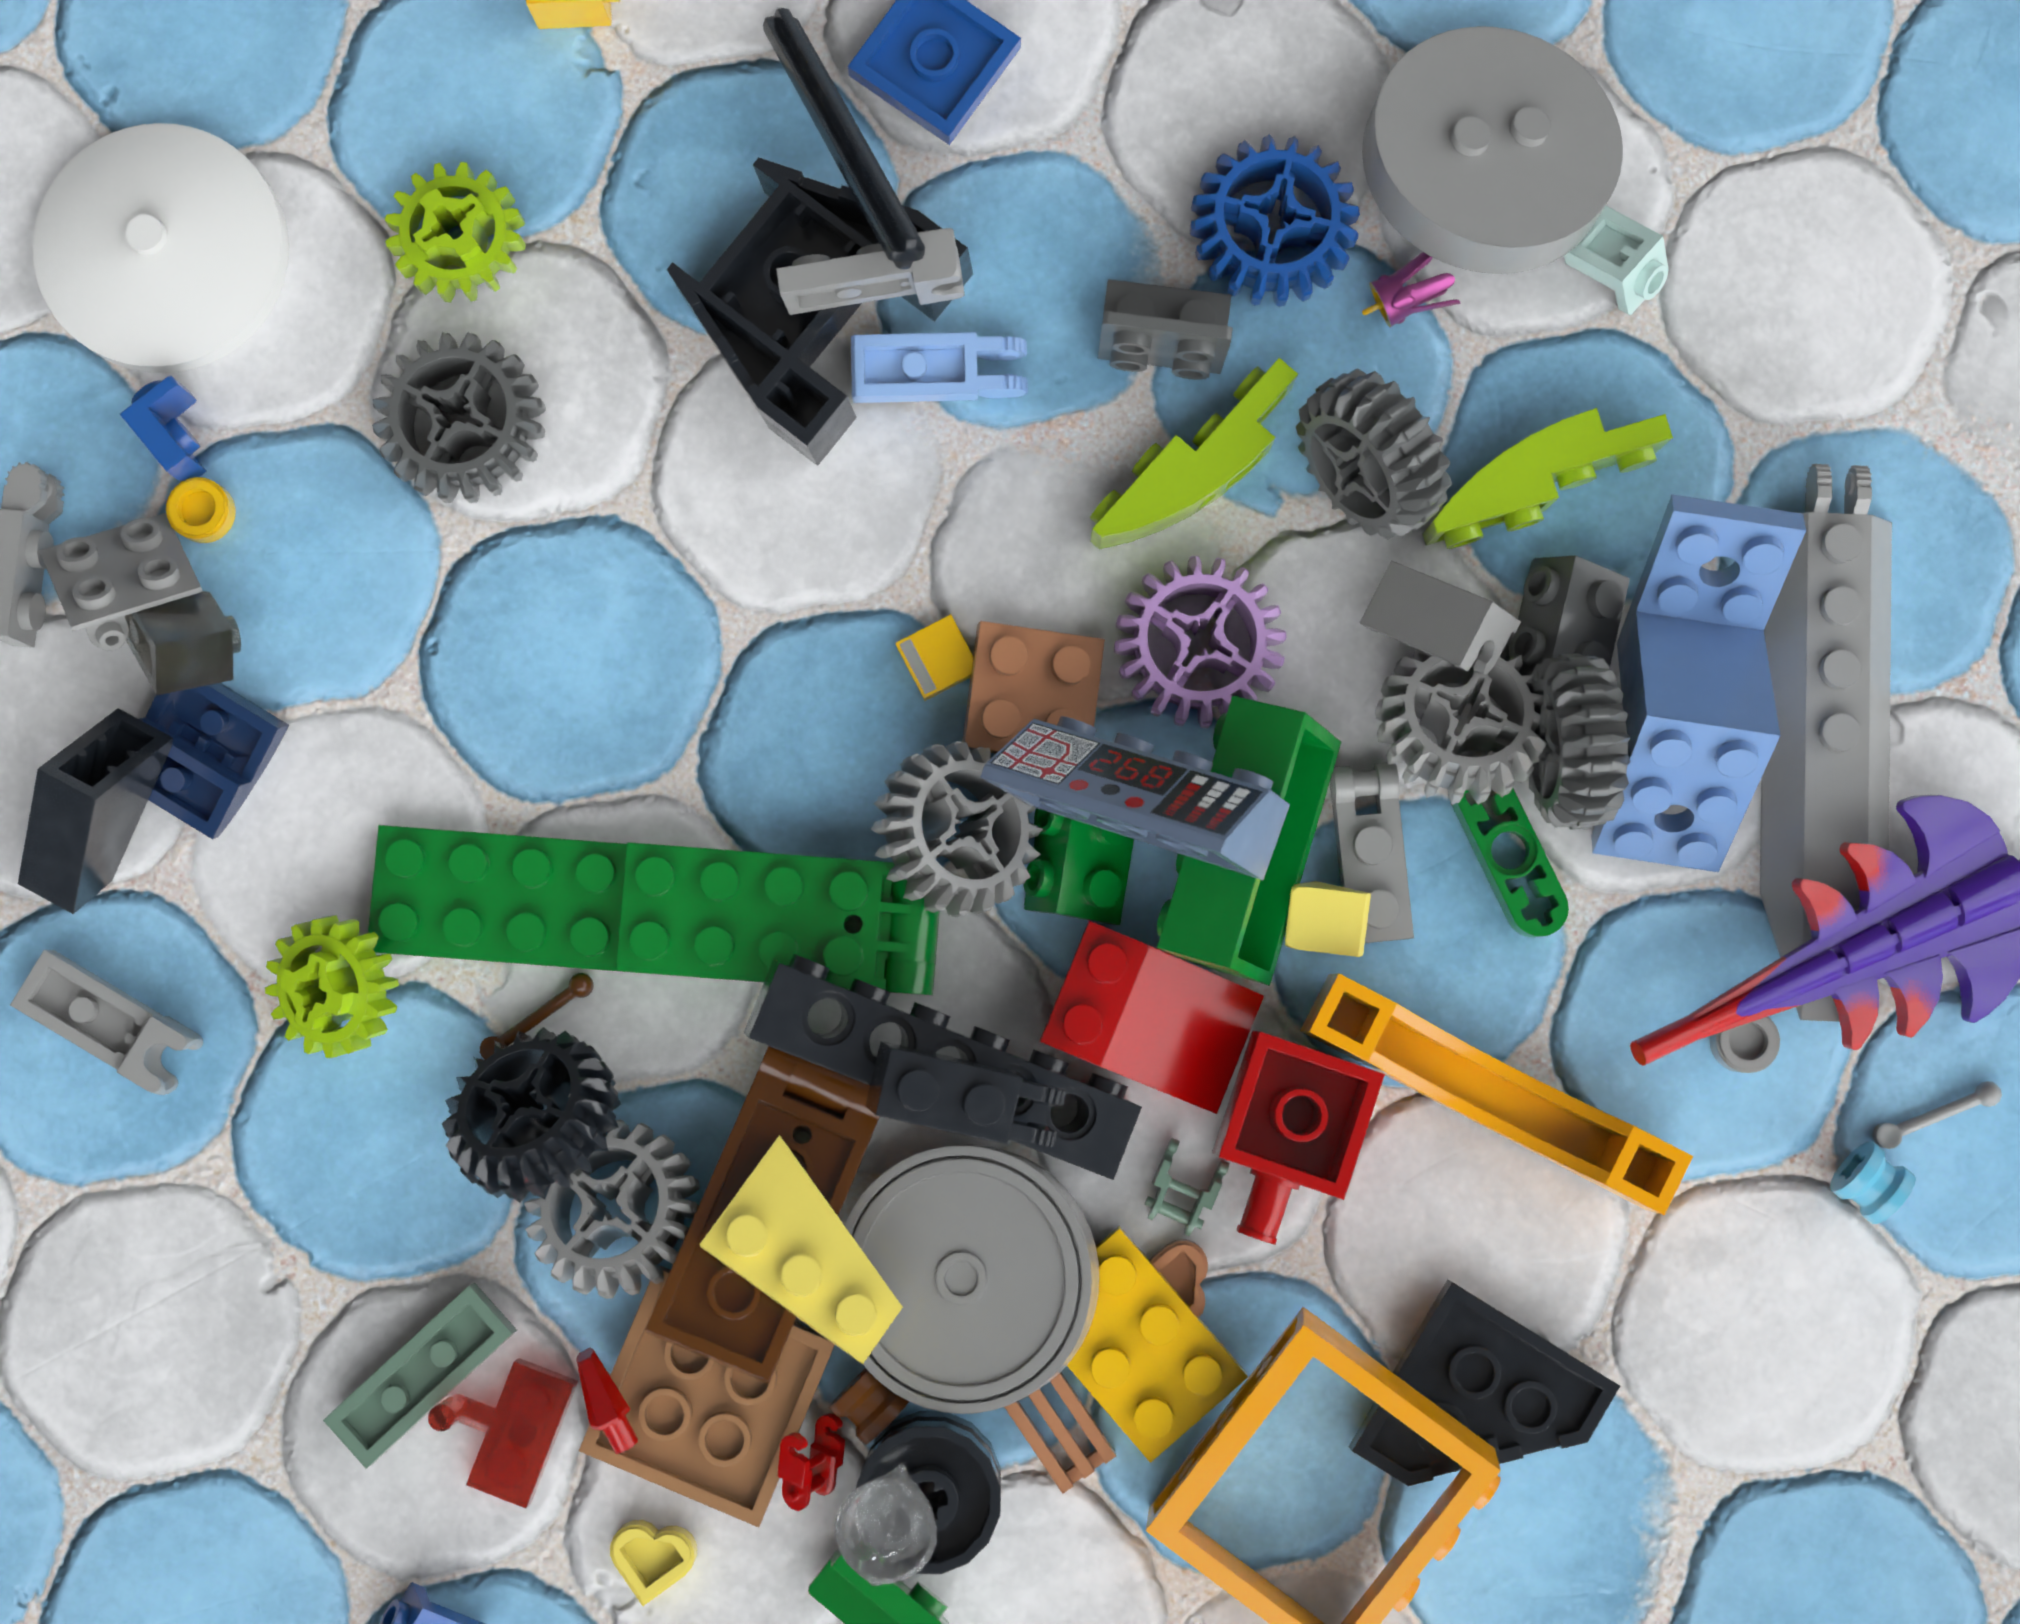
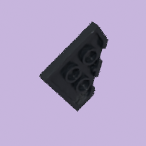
M1448 1279L1392 1372L1494 1447L1499 1464L1524 1458L1523 1455L1555 1447L1563 1449L1588 1443L1620 1388V1385ZM1374 1402L1348 1446L1352 1452L1407 1486L1434 1480L1433 1477L1460 1471L1463 1468L1376 1402Z

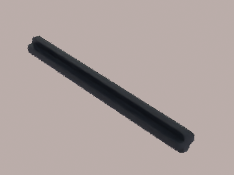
M777 8L774 16L765 18L763 31L887 258L893 261L898 269H910L914 261L923 259L925 254L924 243L799 20L793 17L789 9Z

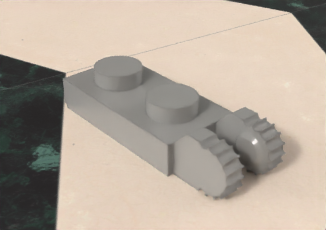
M25 462V464L18 463L17 466H12V470L7 472L9 475L5 478L7 485H4L0 509V641L12 646L34 648L36 632L42 628L46 615L45 600L41 591L44 569L47 568L39 550L54 546L53 538L49 533V524L63 513L64 501L61 498L65 494L62 491L64 487L60 485L61 481L51 474H46L35 464L31 465Z

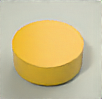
M193 477L180 482L173 488L167 499L166 515L172 528L180 535L193 542L211 543L221 539L229 532L235 520L236 508L232 496L222 486L207 478Z

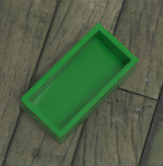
M1232 696L1227 713L1221 714L1214 729L1213 746L1216 751L1211 772L1232 778L1235 768L1262 775L1273 781L1271 791L1285 800L1290 806L1263 880L1177 853L1176 871L1179 876L1172 899H1168L1164 903L1158 917L1157 933L1160 939L1157 948L1198 966L1270 986L1286 933L1292 886L1301 882L1341 741L1306 712Z

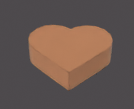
M1187 1239L1174 1240L1149 1260L1199 1318L1205 1307V1294L1200 1284L1207 1274V1257L1202 1248L1195 1242Z

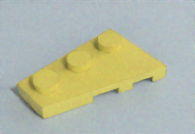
M780 1135L699 1244L709 1254L862 1365L903 1308Z

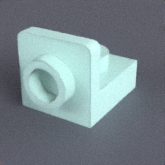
M1608 206L1604 207L1585 238L1564 255L1567 265L1615 290L1618 309L1628 315H1631L1645 299L1650 300L1655 297L1663 287L1668 275L1663 235Z

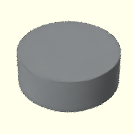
M1769 1017L1711 1035L1709 1038L1710 1048L1715 1059L1728 1070L1741 1073H1755L1767 1068L1775 1060L1780 1047L1778 1029Z

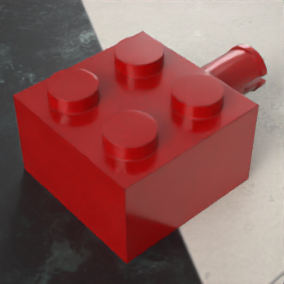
M1260 1031L1251 1032L1212 1153L1217 1157L1251 1168L1250 1174L1255 1175L1240 1225L1238 1224L1236 1229L1237 1232L1276 1245L1278 1239L1276 1237L1292 1189L1299 1190L1300 1185L1342 1200L1345 1199L1385 1076L1384 1073Z

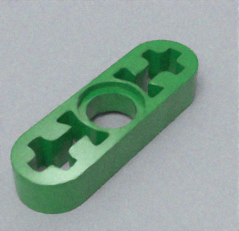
M1514 788L1503 797L1496 793L1488 798L1495 817L1507 810L1512 821L1492 826L1483 834H1481L1477 823L1488 821L1490 818L1481 803L1479 805L1477 803L1472 805L1468 803L1465 794L1469 791L1465 790L1461 801L1452 805V808L1509 925L1517 933L1526 937H1543L1557 932L1567 919L1569 911L1568 900ZM1501 833H1512L1518 836L1524 843L1525 858L1521 865L1515 869H1505L1499 866L1493 859L1491 852L1492 843ZM1534 868L1536 869L1540 879L1528 881L1527 883L1536 898L1547 897L1550 900L1551 908L1544 912L1546 920L1544 925L1541 926V923L1536 918L1525 920L1521 909L1529 904V899L1523 886H1518L1509 891L1505 880L1523 877Z

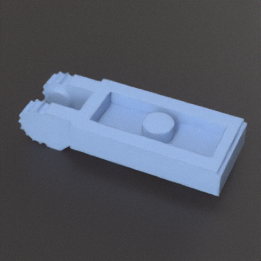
M976 332L866 334L851 336L853 403L978 400V396L990 399L1023 397V395L1028 393V379L1026 377L1015 374L978 375L977 358L989 361L1021 359L1027 355V341L1022 339V337L1018 338L1016 336L977 337Z

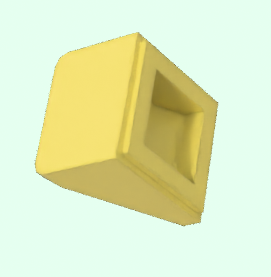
M1318 881L1295 884L1292 886L1285 946L1297 950L1354 957L1363 956L1371 893Z

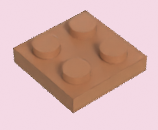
M980 621L977 624L962 742H967L970 750L978 747L990 748V753L996 754L1033 719L1057 725L1060 716H1065L1094 727L1105 639Z

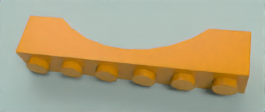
M1340 973L1328 974L1300 1032L1378 1072L1384 1073L1385 1076L1638 1207L1654 1213L1665 1215L1693 1158L1692 1155L1650 1133L1501 1062L1417 1016L1398 1003Z

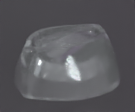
M899 1465L889 1473L874 1478L851 1492L842 1504L836 1517L835 1536L838 1549L846 1563L871 1585L878 1586L907 1579L921 1571L931 1558L935 1548L937 1527L932 1506L911 1478L905 1465Z

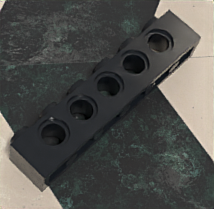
M793 954L789 966L776 960L772 961L744 1030V1034L748 1038L870 1085L877 1058L870 1049V1036L877 1026L887 1022L895 1023L901 1032V1046L936 1053L941 1048L953 1046L958 1050L960 1058L963 1060L1006 1070H1014L1017 1075L1023 1077V1080L1067 1090L1066 1094H1073L1078 1104L1077 1114L1069 1124L1061 1127H1056L1052 1123L1050 1115L1051 1106L1041 1105L1033 1102L1031 1099L1018 1097L1013 1120L1023 1123H1040L1049 1126L1051 1130L1057 1131L1054 1147L1010 1138L1009 1140L1114 1180L1142 1109V1106L1124 1099L1128 1086L1093 1072L1088 1084L1065 1075L1070 1063L1033 1049L1028 1061L1006 1052L1010 1043L1009 1039L974 1026L970 1037L947 1029L951 1016L914 1002L910 1013L886 1004L891 992L854 978L850 990L826 981L830 968L796 954ZM821 999H835L841 1008L840 1023L829 1033L819 1034L813 1032L808 1024L810 1008Z

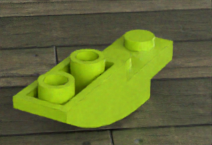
M1280 358L1275 361L1266 373L1258 366L1253 369L1233 394L1240 401L1225 419L1218 413H1215L1195 435L1192 442L1199 447L1196 451L1177 435L1164 449L1157 443H1154L1133 467L1131 472L1138 477L1123 495L1115 489L1112 490L1091 514L1090 519L1096 525L1092 528L1090 542L1100 550L1136 541L1160 532L1192 516L1226 493L1269 453L1276 437L1261 424L1291 391L1298 373Z
M1594 408L1563 419L1533 433L1502 452L1479 470L1448 501L1422 534L1426 546L1445 541L1447 549H1454L1482 539L1484 537L1482 529L1505 523L1508 532L1535 525L1544 520L1542 512L1546 511L1559 498L1554 482L1558 483L1560 490H1567L1595 480L1597 478L1595 471L1617 464L1619 472L1625 473L1656 462L1655 453L1673 439L1666 414L1604 431L1598 409Z

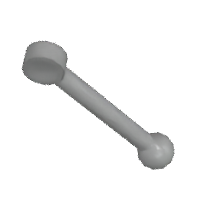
M1982 1082L1977 1086L1975 1093L1897 1125L1890 1123L1878 1124L1873 1130V1140L1882 1148L1893 1149L1901 1143L1902 1136L1980 1104L1987 1107L1995 1106L2001 1100V1089L1993 1082Z

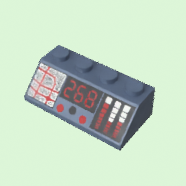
M1060 716L1057 725L1033 719L984 765L980 776L982 779L1035 808L1263 880L1290 806L1285 800L1271 791L1273 781L1262 775L1235 768L1232 778L1211 772L1213 763L1199 756L1176 750L1172 760L1153 755L1154 746L1144 740L1122 733H1117L1114 743L1095 737L1097 731L1095 727L1065 716Z

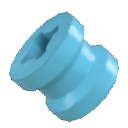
M1867 1141L1851 1152L1841 1163L1831 1179L1830 1189L1841 1199H1852L1860 1205V1213L1872 1224H1879L1887 1220L1904 1204L1915 1186L1916 1177L1904 1166L1891 1165L1886 1161L1884 1150L1873 1141Z

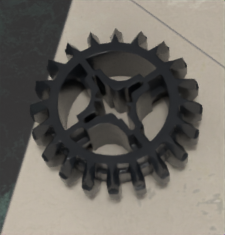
M542 1027L533 1039L530 1035L518 1031L513 1045L508 1047L495 1041L494 1054L488 1059L483 1060L473 1057L476 1070L471 1076L456 1077L461 1094L445 1100L451 1114L442 1123L445 1135L449 1138L445 1146L449 1150L450 1157L461 1167L460 1172L472 1184L476 1183L486 1193L493 1194L496 1198L506 1194L509 1198H513L518 1202H521L529 1191L534 1196L546 1199L551 1184L555 1182L559 1186L570 1189V1174L578 1168L592 1172L588 1159L593 1152L609 1151L606 1143L607 1140L602 1134L619 1128L613 1111L621 1105V1102L618 1098V1092L614 1088L616 1082L613 1079L612 1071L591 1045H587L584 1041L580 1042L577 1037L570 1035L566 1030L556 1036L554 1032H550Z

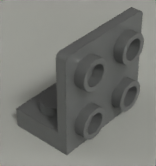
M1108 279L1098 359L1110 360L1111 367L1128 372L1145 371L1147 365L1172 368L1173 375L1192 380L1207 379L1210 373L1221 374L1232 339L1233 328L1228 326L1232 295Z

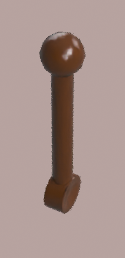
M585 973L573 975L569 981V987L503 1035L485 1038L479 1047L481 1056L486 1060L494 1054L495 1041L508 1047L514 1042L518 1031L525 1034L575 997L584 998L589 996L594 987L592 978Z

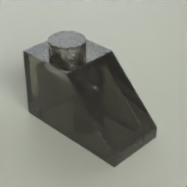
M202 590V592L125 615L129 628V633L125 640L156 695L233 680V654L241 651L239 628L233 616H225L210 592Z

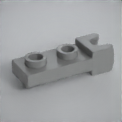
M943 228L919 232L918 235L925 245V254L923 259L914 261L910 269L906 270L898 269L894 262L887 258L880 244L862 247L854 256L830 259L826 255L819 254L800 257L793 261L792 266L776 268L780 295L790 315L917 294L920 305L962 298L965 292L954 230Z
M44 950L10 1006L117 1069L118 1074L154 1094L166 1095L174 1091L178 1086L177 1077L168 1072L162 1065L161 1056L163 1050L167 1046L174 1050H185L187 1048L197 1050L203 1045V1038L198 1033L169 1016H162V1014L55 950Z

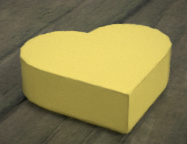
M632 1520L624 1524L613 1536L610 1544V1557L641 1605L644 1606L691 1570L697 1557V1544L693 1535L685 1528L666 1526L658 1530L650 1522Z

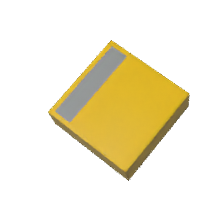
M951 614L895 643L924 701L971 677L974 657Z

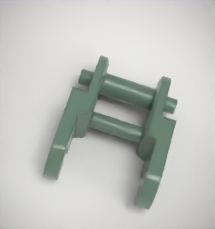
M1171 1138L1152 1180V1184L1159 1187L1155 1198L1147 1197L1144 1205L1151 1207L1148 1219L1153 1220L1157 1213L1185 1225L1184 1235L1189 1237L1194 1227L1201 1229L1204 1224V1220L1199 1218L1202 1208L1205 1207L1212 1210L1222 1186V1178L1226 1175L1230 1163L1221 1160L1208 1189L1198 1190L1173 1179L1168 1174L1172 1164V1157L1180 1143L1179 1140ZM1168 1188L1196 1199L1191 1212L1164 1201Z

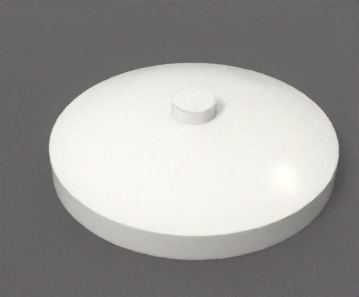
M167 123L142 124L121 129L96 140L74 156L58 173L42 200L35 222L32 245L34 270L41 294L48 308L62 327L78 342L100 357L122 367L149 373H173L196 369L227 356L243 345L263 325L272 312L285 282L289 259V239L285 217L273 189L264 176L241 152L221 138L190 126Z

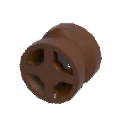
M865 1368L834 1399L828 1408L837 1417H847L856 1426L855 1436L864 1445H867L901 1413L909 1401L893 1393Z

